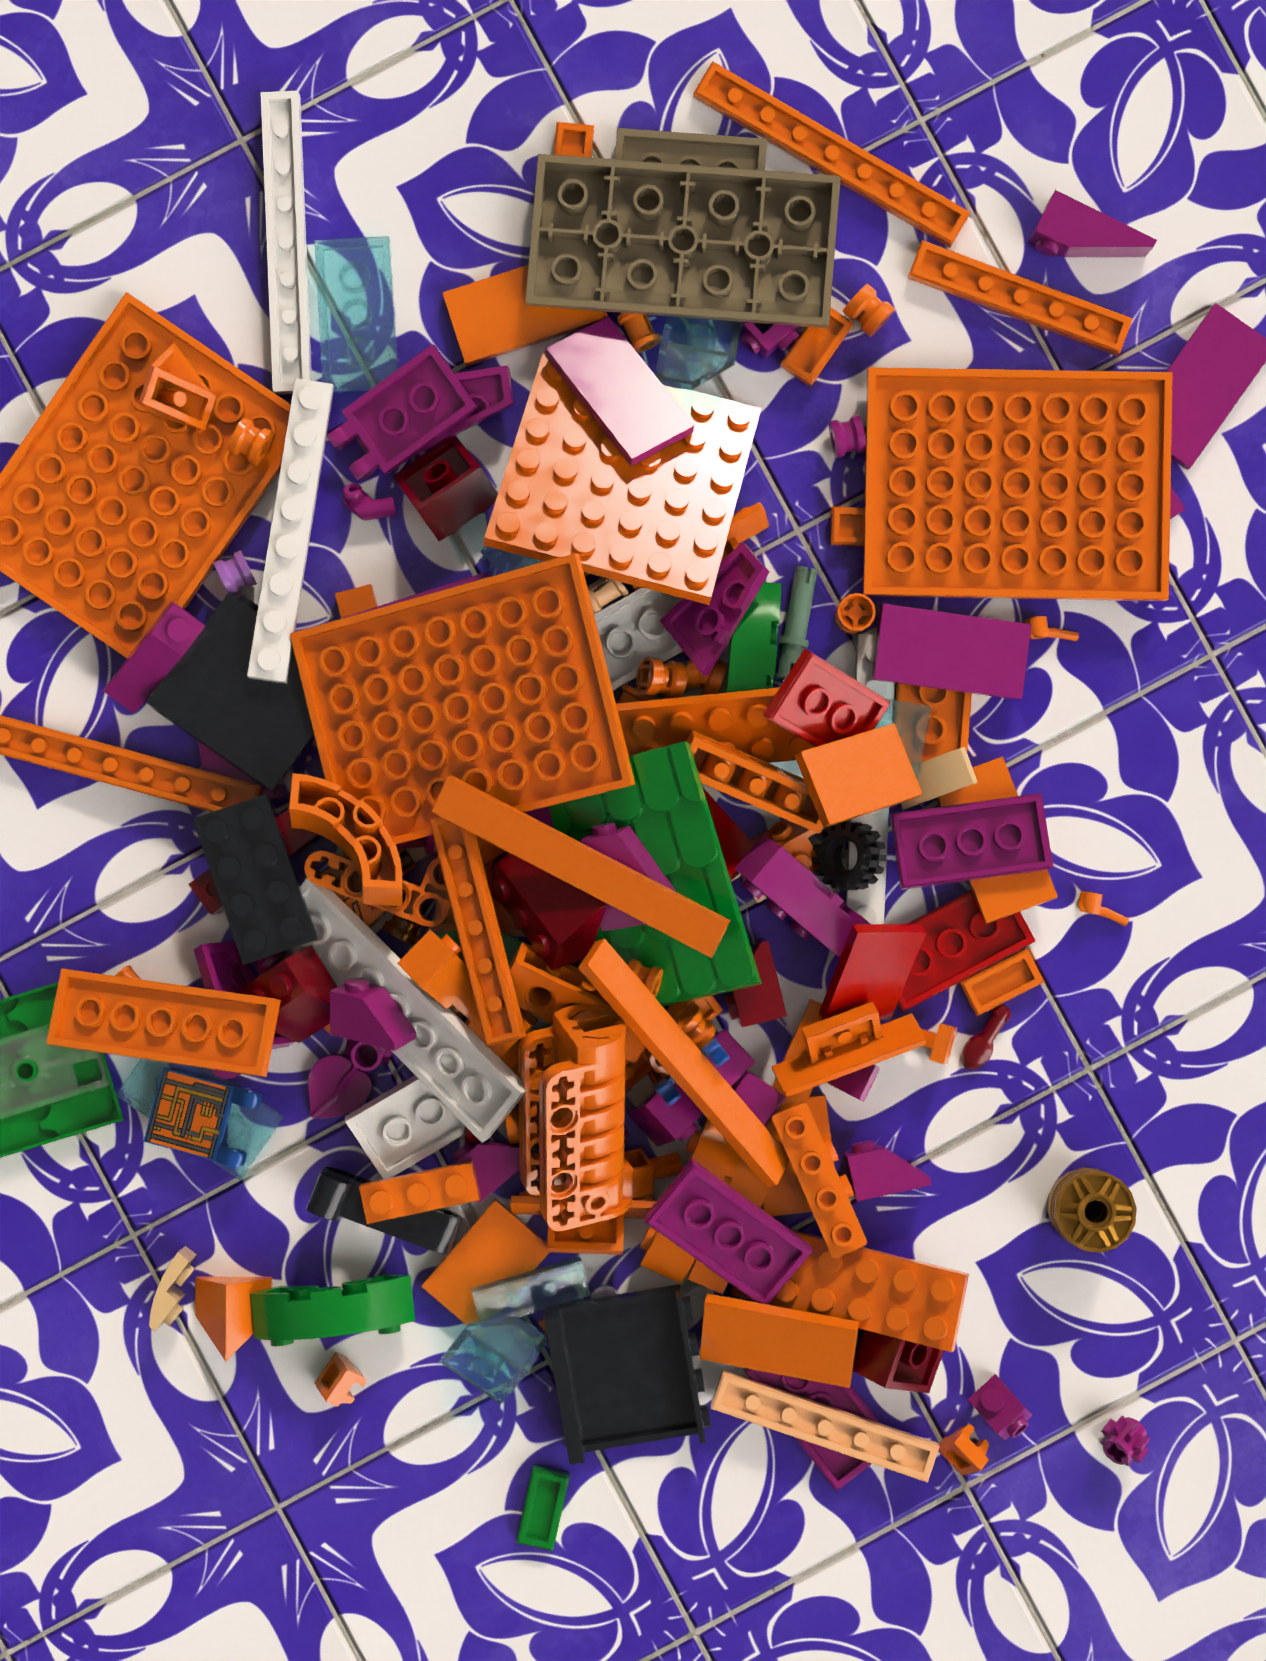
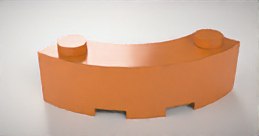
M293 773L289 805L291 828L303 829L322 835L338 845L348 855L361 879L363 904L403 906L401 860L395 842L393 843L390 834L383 825V820L365 801H359L351 794L341 790L340 785L322 778Z
M429 930L397 964L421 989L433 997L446 1010L450 1008L460 1019L464 1016L468 1019L464 1023L485 1043L465 961L459 955L462 949L448 934L441 939L432 930ZM520 1008L526 1034L537 1030L534 1025L538 1022V1019L532 1013ZM521 1039L489 1048L512 1069L518 1063V1046Z
M708 1119L701 1131L696 1130L690 1136L685 1150L690 1152L685 1166L691 1159H694L729 1185L736 1173L741 1157ZM648 1227L640 1244V1248L645 1250L640 1263L641 1266L682 1284L696 1258L651 1227Z

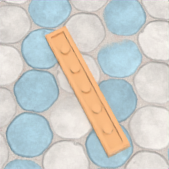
M725 1370L721 1372L710 1405L713 1410L927 1483L940 1447L937 1442Z

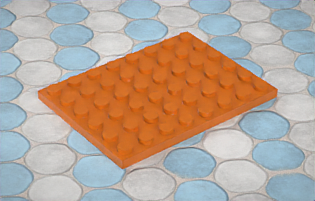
M126 292L0 473V571L115 651L128 658L171 600L183 609H186L215 567L213 562L220 560L280 473L291 404ZM173 343L176 344L208 389L217 395L205 431L150 414L138 403L150 366ZM245 417L252 420L255 427L259 429L267 428L274 432L271 446L262 462L257 466L250 463L247 456L243 454L235 455L228 451L231 436L239 422Z
M868 367L863 594L866 596L1114 601L1169 600L1173 372Z
M577 553L290 633L325 780L340 785L341 790L351 794L359 801H365L383 820V825L395 844L433 835L429 820L439 816L431 811L446 778L450 775L523 813L636 785L580 555Z

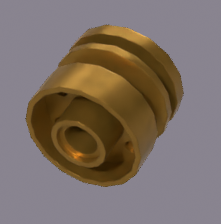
M1081 1167L1066 1172L1055 1181L1048 1195L1047 1212L1051 1225L1064 1240L1083 1251L1102 1253L1117 1248L1128 1239L1136 1224L1137 1207L1132 1192L1122 1180L1099 1169ZM1095 1200L1098 1205L1097 1212L1094 1216L1086 1218L1084 1213L1085 1207L1090 1201Z

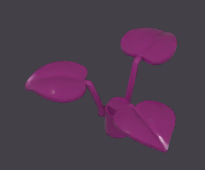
M357 1041L351 1051V1061L353 1064H351L347 1057L340 1054H331L320 1058L313 1065L308 1078L310 1116L312 1118H334L348 1114L362 1106L372 1090V1079L364 1071L375 1069L384 1056L390 1057L393 1052L389 1049Z

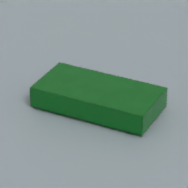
M533 1465L516 1543L551 1551L554 1550L570 1473Z

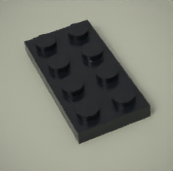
M268 794L193 819L243 965L318 939Z

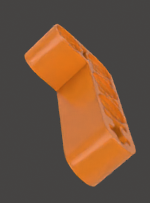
M322 850L309 855L304 866L305 875L309 881L363 902V893H357L351 887V877L357 872L351 859L334 852ZM439 857L431 861L421 886L403 879V889L406 893L403 906H371L427 927H434L444 923L452 909L446 885L441 884L436 879V869L440 865ZM328 858V866L337 870H343L344 863L347 864L348 867L341 875L340 886L336 885L340 879L338 876L324 874L320 878V870L315 868L316 863L324 862ZM430 898L439 901L442 907L440 917L434 921L426 919L422 914V905Z

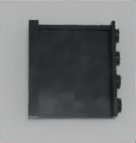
M228 593L205 623L204 629L171 669L147 703L153 710L276 795L284 784L283 778L315 735L293 648L287 684L248 678L247 674L258 605L242 594L237 599Z
M680 1284L545 1306L544 1320L570 1465L584 1463L585 1452L699 1434L700 1443H706L704 1428L711 1427L708 1405H700L698 1393L705 1392L702 1369H694L692 1360L693 1356H699L696 1332L688 1333L686 1320L693 1319L690 1296L682 1297Z

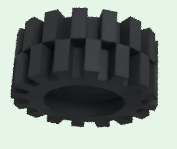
M848 821L825 827L827 833H820L817 836V839L822 841V843L813 845V851H819L818 857H812L813 864H820V867L815 869L817 876H824L821 881L825 885H831V888L837 890H864L869 888L868 884H875L878 878L874 874H882L884 868L879 866V861L886 862L887 855L880 854L879 850L886 847L884 842L876 841L881 837L878 831H871L873 827L868 824ZM851 841L857 849V862L854 868L848 871L842 865L841 852L844 845Z

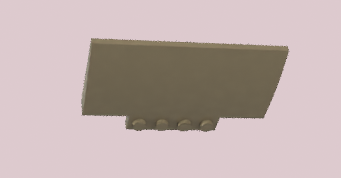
M617 128L615 159L538 154L526 306L829 328L841 176L765 170L767 139Z

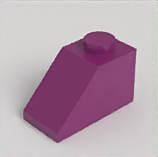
M350 978L344 984L330 991V1035L393 1051L416 1039V1030L384 987L369 984V981L364 978Z
M490 1140L476 1143L474 1146L470 1143H465L452 1155L455 1160L452 1165L473 1160L481 1196L480 1200L476 1201L478 1204L520 1170L519 1144L510 1145L509 1142ZM535 1145L531 1148V1153L533 1154L538 1153Z
M873 1140L854 1143L851 1145L852 1150L844 1152L850 1183L856 1201L932 1185L930 1177L924 1171L881 1144L874 1145Z

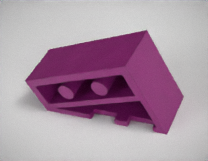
M765 834L734 869L745 878L741 885L758 900L762 895L769 899L765 906L782 921L786 916L793 920L789 927L805 941L812 936L839 958L852 925L870 924L865 918L843 903L844 900L836 893H832L790 853Z
M726 1029L715 1033L714 1036L730 1059L719 1068L709 1056L707 1059L732 1089L735 1090L746 1075L747 1070L756 1062ZM677 1082L673 1086L681 1098L670 1107L654 1089V1093L638 1107L635 1106L627 1113L657 1147L677 1139L681 1142L685 1141L696 1131L698 1126L695 1121L703 1114Z

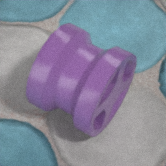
M241 550L235 552L232 558L227 561L218 560L213 562L227 593L235 595L241 587L257 585Z

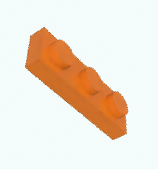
M473 1160L364 1183L359 1186L367 1224L479 1201L481 1198Z

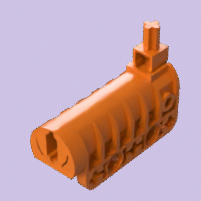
M590 1004L565 1007L553 1013V1027L534 1030L527 1033V1037L521 1039L518 1046V1077L522 1080L526 1091L519 1101L520 1180L529 1194L540 1196L542 1216L552 1230L565 1231L618 1217L630 1208L632 1198L653 1194V1180L677 1175L683 1170L680 1156L677 1152L648 1159L641 1148L624 1152L626 1024L614 1010ZM541 1043L544 1046L539 1048L538 1059L541 1063H537L536 1058L531 1052L535 1051L536 1045ZM542 1076L541 1080H539V1089L531 1090L530 1084L532 1081ZM534 1101H539V1127H538V1128H537L536 1122H535L534 1119L532 1118V1117H534V1116L537 1115V1105H536V1103H535ZM539 1142L540 1152L531 1153L533 1145ZM535 1165L540 1166V1181L538 1182L533 1181L538 1177V1169ZM558 1200H561L566 1208L562 1211V1216L556 1217L560 1212Z

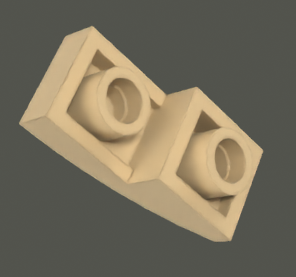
M965 747L912 766L923 794L915 799L902 802L901 806L905 810L978 783Z
M184 1246L177 1252L163 1274L156 1290L149 1321V1327L154 1331L163 1323L170 1326L184 1309L179 1302L186 1293L174 1284L176 1283L181 1287L195 1270L190 1263L197 1254L187 1246Z

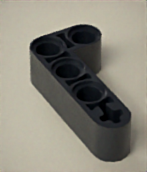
M328 1166L319 1172L306 1210L310 1213L334 1221H338L343 1217L431 1251L446 1255L451 1253L463 1217L459 1214L441 1208L367 1224L359 1186L373 1181Z

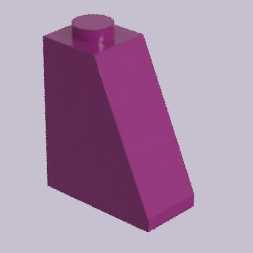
M615 822L596 825L592 827L593 832L581 840V843L677 892L630 826L616 828ZM605 903L607 906L600 924L602 931L645 925L640 920Z

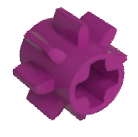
M1121 1416L1117 1422L1110 1419L1101 1430L1103 1435H1105L1100 1441L1101 1445H1103V1451L1116 1464L1129 1466L1133 1460L1140 1463L1149 1451L1145 1446L1150 1438L1147 1437L1144 1426L1136 1419L1124 1418V1416Z

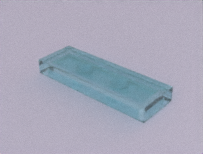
M580 1256L471 1288L481 1328L544 1310L545 1306L567 1303L590 1296Z

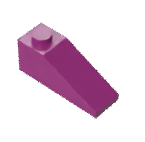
M1057 190L1050 197L1029 239L1030 242L1036 244L1035 248L1039 252L1052 257L1056 255L1060 257H1146L1157 242L1156 239Z
M171 600L105 686L103 692L132 713H135L182 658L205 625Z

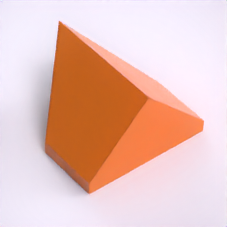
M173 343L150 366L138 403L150 414L205 431L217 395L208 389L176 344Z
M196 1277L195 1316L225 1362L254 1334L250 1293L272 1288V1277Z

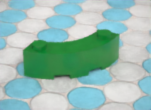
M764 582L734 631L730 639L725 693L773 688L778 646V624L780 620V583Z
M383 1274L346 1281L342 1283V1287L330 1286L319 1288L318 1285L277 1286L250 1293L255 1339L270 1340L271 1346L289 1345L294 1343V1340L326 1338L378 1330V1334H391L401 1331L400 1325L415 1321L410 1275Z

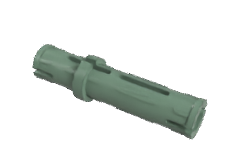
M794 567L795 573L784 636H780L778 643L782 648L775 678L779 680H784L804 648L808 649L809 641L806 640L816 577L818 575V570L810 568V571H807L808 567Z

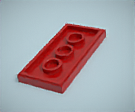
M972 889L907 923L921 924L926 931V935L897 1004L901 1012H905L1034 943L1036 940L1021 912L985 924Z

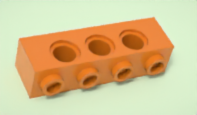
M694 730L691 731L687 743L690 744L702 784L818 834L821 833L823 826L804 778Z
M523 941L521 942L509 964L520 1008L540 1017L548 1024H553V1013L574 1004L598 1005L614 1010L578 968L568 964L551 971L545 961L536 955L533 946ZM626 1024L625 1059L636 1063L646 1046Z

